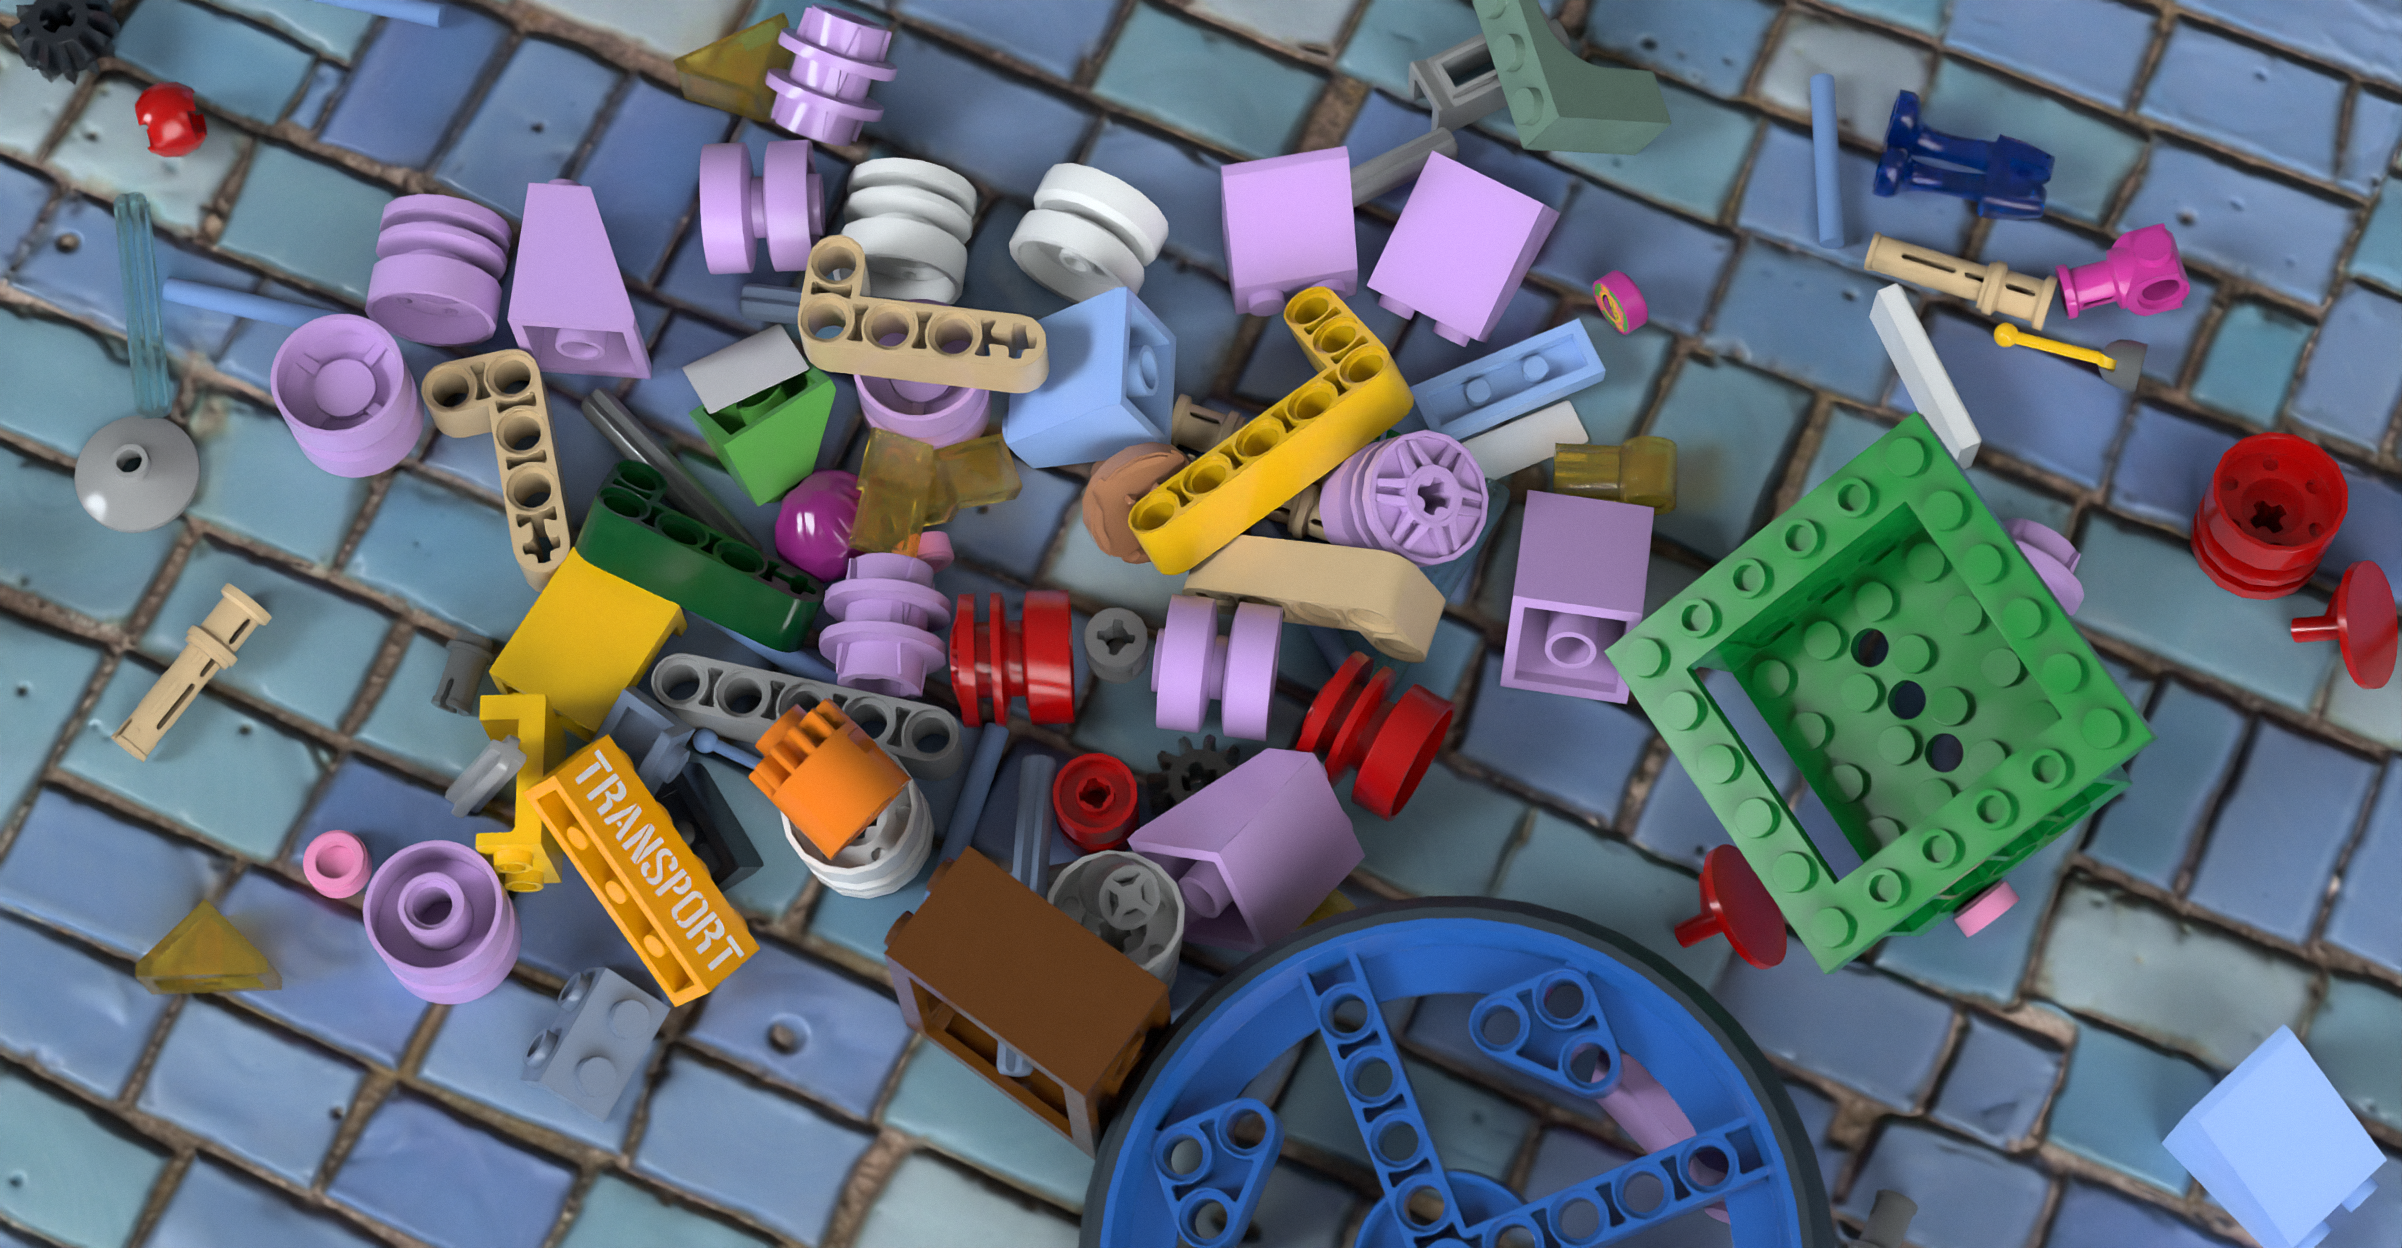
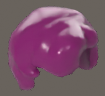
M824 467L813 470L811 475L804 478L797 488L787 492L782 499L781 511L775 524V547L778 557L783 562L815 577L820 583L845 578L850 558L855 559L858 556L869 553H882L886 548L889 520L885 514V507L881 502L879 492L869 481L854 473Z

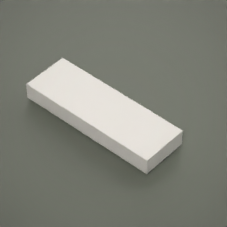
M1898 283L1878 290L1869 317L1918 412L1924 415L1962 469L1971 467L1982 439L1902 286H1899Z

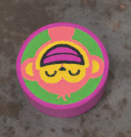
M1613 270L1593 283L1596 303L1605 319L1617 332L1627 335L1647 322L1648 309L1644 297L1628 275L1621 271Z

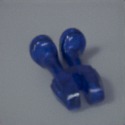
M1905 89L1899 90L1890 115L1881 148L1882 154L1873 180V195L1887 199L1893 198L1902 192L1937 193L1976 202L1977 214L1981 218L2018 220L2040 218L2043 216L2047 199V190L2043 185L2051 180L2055 164L2054 156L2022 140L2002 134L1999 135L1996 141L1942 132L1924 122L1921 114V100L1915 92ZM1911 156L1946 161L1975 169L1982 173L1960 172L1934 167L1915 161Z

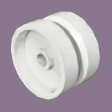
M1074 163L1055 164L1047 171L1034 195L1035 210H1030L1021 219L1009 242L1010 255L1027 275L1039 285L1072 303L1078 304L1111 289L1128 286L1137 296L1145 280L1143 266H1148L1152 263L1160 252L1169 234L1168 221L1153 202L1119 178L1084 165Z

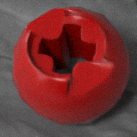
M158 82L144 90L136 101L135 112L139 126L145 124L148 126L146 130L150 146L147 148L151 153L165 158L185 157L199 149L208 136L204 115H196L194 113L196 106L192 93H195L192 87L179 82Z

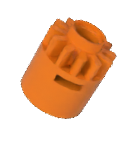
M825 698L816 708L811 709L808 713L796 704L781 716L756 743L755 747L765 758L754 767L755 770L748 776L770 801L830 860L852 843L893 802L912 779L830 698Z

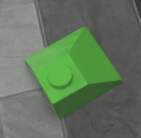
M804 357L803 359L809 366V370L712 414L708 413L704 404L688 413L694 425L738 488L758 507L764 503L781 501L787 492L798 487V482L813 472L837 389L831 378Z

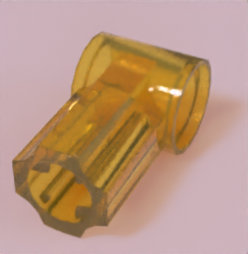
M1657 436L1630 438L1624 441L1621 446L1555 443L1552 492L1554 494L1654 507V516L1667 514L1674 511L1677 507V444L1672 440Z

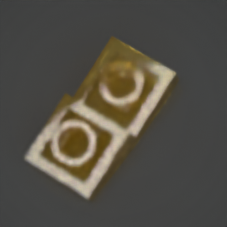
M878 427L871 428L856 489L861 490L862 493L848 547L867 553H895L916 558L929 498L933 465V445Z
M1002 433L959 442L917 455L880 470L875 476L895 532L952 522L959 509L1015 500L1023 488Z

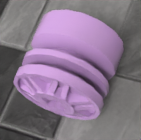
M415 194L398 197L386 204L379 229L381 233L375 251L380 261L374 264L365 307V312L370 320L382 326L388 333L409 341L432 346L464 347L481 344L492 338L497 327L502 289L497 281L501 280L504 276L508 261L506 256L512 237V231L507 221L491 209L469 200L445 195Z
M1423 430L1367 444L1330 470L1322 484L1319 512L1324 534L1331 545L1391 552L1408 559L1418 568L1456 560L1475 544L1486 524L1489 496L1483 471L1471 452L1450 435Z

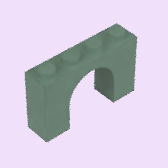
M1472 0L1523 149L1636 155L1672 124L1653 71L1599 67L1578 58L1566 49L1551 32L1543 18L1538 0Z

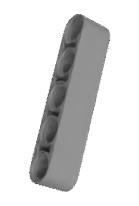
M676 653L665 657L656 665L652 673L651 686L657 702L695 728V731L707 728L713 730L720 737L756 744L766 731L794 705L798 704L803 710L806 708H816L825 698H830L858 726L869 721H878L885 724L887 727L884 733L878 738L873 739V741L881 748L895 755L912 778L926 781H941L951 777L959 769L963 761L964 749L956 719L947 710L937 706L687 653ZM694 682L699 684L697 692L691 698L685 700L669 698L672 689L680 683ZM755 695L762 699L759 706L749 713L741 714L731 711L733 703L739 697ZM931 734H940L949 740L944 749L934 754H926L916 748L920 740Z

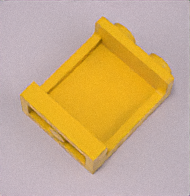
M572 547L566 559L561 563L488 672L499 693L502 695L546 693L563 729L590 744L623 689L632 685L636 687L671 633L681 637L688 625L680 605L593 566L577 553L575 547Z
M546 693L480 695L479 720L490 741L494 739L502 742L509 734L514 735L521 740L517 749L525 753L527 759L522 768L517 772L515 828L511 832L476 834L475 848L493 868L501 884H504L507 890L536 892L544 888V883H562L563 849L522 792L566 759L567 735Z

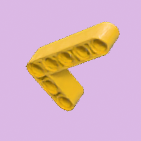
M1315 286L1301 291L1288 302L1283 316L1311 366L1319 374L1144 496L1130 511L1128 524L1131 531L1156 569L1162 574L1177 575L1193 568L1409 414L1414 404V396L1388 349L1331 289L1324 286Z

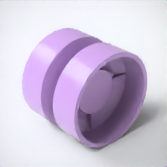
M811 140L769 141L765 152L763 176L754 175L751 155L745 142L704 144L702 146L700 158V211L705 258L711 275L752 273L757 257L758 238L767 239L770 259L776 272L806 271L810 252L820 241V236L825 235L826 224L823 178L821 173H816Z
M929 299L906 300L908 302L951 306ZM890 333L883 336L878 343L885 346H896L902 343L907 336L900 333ZM954 340L947 343L941 350L950 354H956L965 351L971 344L962 340ZM853 374L864 421L869 433L884 450L906 461L935 463L951 459L963 453L980 438L991 416V390Z
M327 315L299 327L284 341L273 361L270 376L272 395L301 450L317 467L341 477L359 478L372 476L398 464L415 446L424 424L423 399L396 341L382 326L358 315Z
M1173 594L1169 605L1166 627L1159 628L1154 652L1151 691L1157 692L1156 727L1159 729L1200 733L1205 722L1210 700L1215 699L1221 700L1222 728L1225 737L1267 741L1278 671L1283 607L1240 602L1235 612L1229 636L1218 635L1216 599Z
M431 840L405 847L381 865L373 876L365 894L363 919L369 940L398 981L408 991L421 999L438 1004H460L478 999L495 989L507 977L518 958L522 941V929L517 909L493 868L480 854L467 846L451 841Z

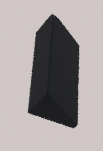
M686 762L673 781L668 784L663 781L654 799L669 812L673 826L692 853L706 864L712 881L721 893L752 876L764 866L762 859L703 764Z

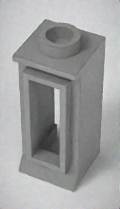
M1540 6L1541 13L1549 29L1559 42L1570 51V41L1562 24L1557 19L1550 21ZM1483 33L1426 60L1410 62L1408 93L1413 101L1423 96H1426L1433 107L1431 131L1440 127H1447L1453 132L1508 106L1496 69L1458 87H1455L1452 82L1453 79L1493 61Z

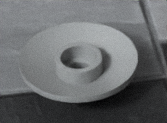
M129 416L106 425L86 443L79 455L75 468L76 493L84 509L101 525L124 533L147 532L170 523L188 507L199 486L201 464L197 449L192 440L176 424L156 416ZM136 458L142 459L141 465L137 470L133 472L122 471L124 465Z

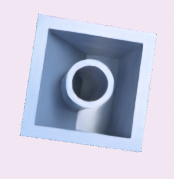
M1128 286L1111 289L1037 320L1046 334L1050 371L1046 381L1039 388L1029 393H1010L1009 411L1004 413L1002 419V432L1007 447L1032 469L1104 461L1128 446L1147 442L1171 445L1177 337ZM1018 350L1015 359L1021 358L1024 350Z
M2285 1024L2200 1100L2161 1143L2263 1248H2314L2333 1230L2323 1219L2339 1204H2342L2350 1213L2355 1210L2380 1186L2370 1175L2387 1160L2296 1035Z

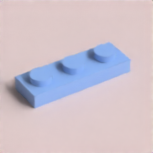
M1578 318L1409 388L1414 396L1413 409L1423 429L1450 435L1457 441L1604 380L1606 370Z

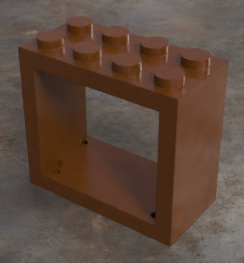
M968 845L956 861L948 857L938 866L926 887V891L930 893L914 914L909 910L905 911L895 921L885 937L884 944L888 948L884 955L906 1024L1096 1161L1100 1144L1119 1100L1145 1057L1172 1024L1168 985ZM998 1041L1032 1064V1073L1028 1076L1019 1077L999 1073L997 1069Z

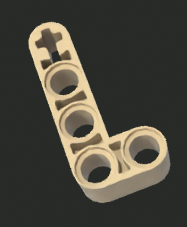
M831 235L821 239L812 248L808 257L799 305L798 328L805 354L808 360L817 368L830 372L1009 393H1029L1039 388L1046 381L1050 371L1046 334L1042 326L1033 318L1020 314L870 297L871 280L865 253L858 242L844 235ZM847 268L854 271L844 280L833 281L826 278L836 269ZM835 325L844 329L838 336L830 339H822L815 336L820 329L826 326ZM890 333H900L907 336L902 343L896 346H885L878 343L883 336ZM954 340H962L971 344L965 351L956 354H950L941 350L947 343ZM985 345H989L990 356H986ZM1024 350L1021 358L1015 359L1017 351Z
M506 349L448 361L434 366L426 374L422 382L421 394L437 428L445 435L454 438L470 437L489 432L493 433L513 552L527 583L535 591L542 593L561 563L566 559L572 547H575L576 539L550 395L536 360L529 353L519 349ZM522 380L529 382L528 386L519 393H504L506 387L513 382ZM456 393L468 394L466 399L457 406H442L444 401L451 395ZM536 436L540 438L538 443L528 450L518 451L513 449L515 444L524 437ZM537 492L550 494L548 500L543 505L536 508L523 506L525 500L532 494ZM538 537H548L553 548L550 553L551 561L543 563V551Z
M1238 535L1191 568L1182 590V595L1216 599L1218 614L1235 616L1240 602L1283 607L1282 622L1359 631L1379 652L1408 663H1421L1425 661L1446 602L1444 596L1420 569L1400 555L1376 549L1249 535Z

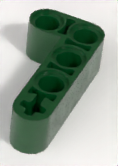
M631 459L619 460L615 463L595 494L575 543L577 553L585 561L597 568L668 601L674 602L766 647L788 653L800 650L825 598L823 585L815 577L790 564L660 504L668 482L665 476L651 465Z

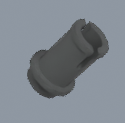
M458 631L455 640L447 641L445 648L450 652L437 691L432 697V705L456 714L458 709V714L461 716L471 715L472 705L486 666L493 665L496 660L495 655L491 653L494 646L491 640L475 633Z
M1888 1189L1877 1190L1875 1202L1859 1239L1850 1241L1847 1248H1900L1910 1222L1917 1213V1204L1910 1198Z

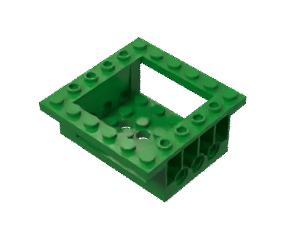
M1917 411L1913 412L1604 651L1824 974H1834L1885 936H1923L2132 785L2133 782L2121 765L2158 739L2153 729L1927 419ZM1879 630L1887 638L1889 645L1888 654L1879 665L1868 667L1859 657V642L1866 633ZM1700 666L1731 672L1864 862L1861 866L1839 881L1694 671ZM1909 682H1916L1925 692L1926 704L1923 711L1917 717L1907 720L1897 712L1895 696L1903 685ZM1951 734L1963 746V759L1960 765L1953 771L1943 772L1933 762L1932 749L1939 738Z

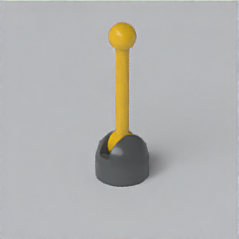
M2002 323L1994 330V340L2001 347L2007 348L2018 344L2096 363L2101 377L2108 384L2131 392L2136 391L2148 347L2146 343L2119 339L2110 342L2099 352L2018 332V329L2011 323Z

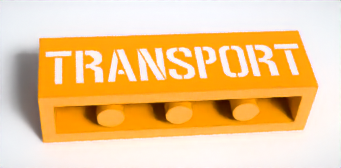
M609 734L577 750L522 792L675 1007L712 991L761 949L749 933L747 923L742 915L729 905L712 881L706 864L692 853L673 826L669 812L653 798L636 774L630 757L616 746Z

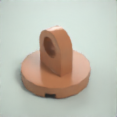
M1147 442L1128 446L1107 460L1096 461L1090 472L1091 479L1082 500L1083 523L1092 540L1101 551L1110 557L1111 555L1120 557L1126 563L1142 564L1151 562L1129 527V513L1133 506L1144 496L1193 463L1186 454L1173 445Z

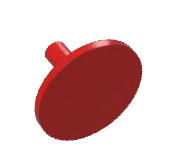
M2370 560L2353 562L2347 568L2341 584L2333 592L2324 615L2295 617L2291 622V635L2296 643L2339 640L2343 659L2349 674L2359 687L2367 690L2380 689L2387 684L2394 670L2398 649V621L2392 590L2382 569Z
M1722 844L1713 848L1707 853L1703 872L1698 877L1700 913L1674 926L1677 941L1683 948H1689L1723 932L1736 952L1750 965L1762 970L1779 965L1784 960L1787 950L1786 929L1780 908L1739 848L1730 844Z

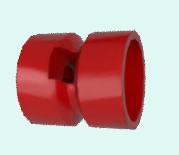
M1103 753L1084 754L1070 760L1059 771L1053 785V804L1057 829L1064 845L1079 857L1107 850L1125 852L1130 847L1127 839L1140 828L1137 783L1130 769L1115 757Z

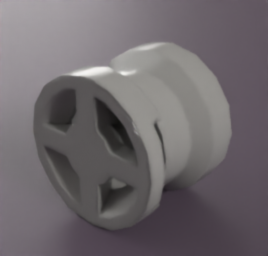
M1117 607L1107 608L1096 613L1088 622L1084 632L1086 660L1091 672L1101 681L1110 684H1126L1138 678L1145 670L1149 660L1147 628L1142 619L1133 611ZM1115 638L1114 641L1106 645L1110 639Z
M1104 854L1094 859L1084 869L1079 881V896L1083 906L1092 915L1105 920L1109 925L1118 929L1131 930L1146 924L1155 915L1160 903V887L1157 878L1147 868L1135 864L1132 860L1119 854ZM1111 892L1114 893V898H1111Z

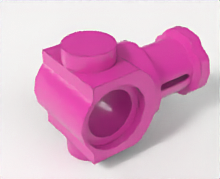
M2164 223L2124 233L2116 240L2112 249L2106 251V260L2071 269L2065 264L2055 266L2060 296L2068 319L2077 318L2080 310L2117 302L2120 309L2128 308L2134 314L2149 316L2181 308L2182 301L2188 296L2190 291V285L2172 232L2165 228Z

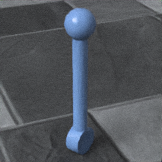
M703 728L694 734L693 745L699 752L709 753L714 751L751 769H754L762 760L718 740L717 734L711 729Z

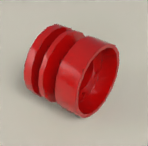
M2265 432L2241 439L2224 452L2191 521L2190 546L2200 569L2217 586L2242 598L2272 600L2294 594L2313 578L2348 511V486L2338 464L2320 446L2295 434Z
M1069 589L1026 591L1021 620L1008 619L1002 592L990 593V621L979 622L976 593L958 595L957 613L950 630V666L952 689L961 708L964 728L982 726L983 698H993L996 726H1007L1011 712L1012 697L1025 696L1027 711L1032 725L1075 722L1074 652Z
M1355 651L1346 659L1334 677H1331L1325 683L1315 698L1304 720L1301 731L1302 735L1295 751L1315 753L1321 763L1325 761L1324 767L1332 789L1351 769L1356 770L1358 773L1352 789L1351 802L1387 822H1392L1411 799L1438 753L1453 719L1456 704L1416 683L1396 704L1391 702L1390 698L1394 690L1397 671L1384 666L1369 682L1374 659L1361 651Z

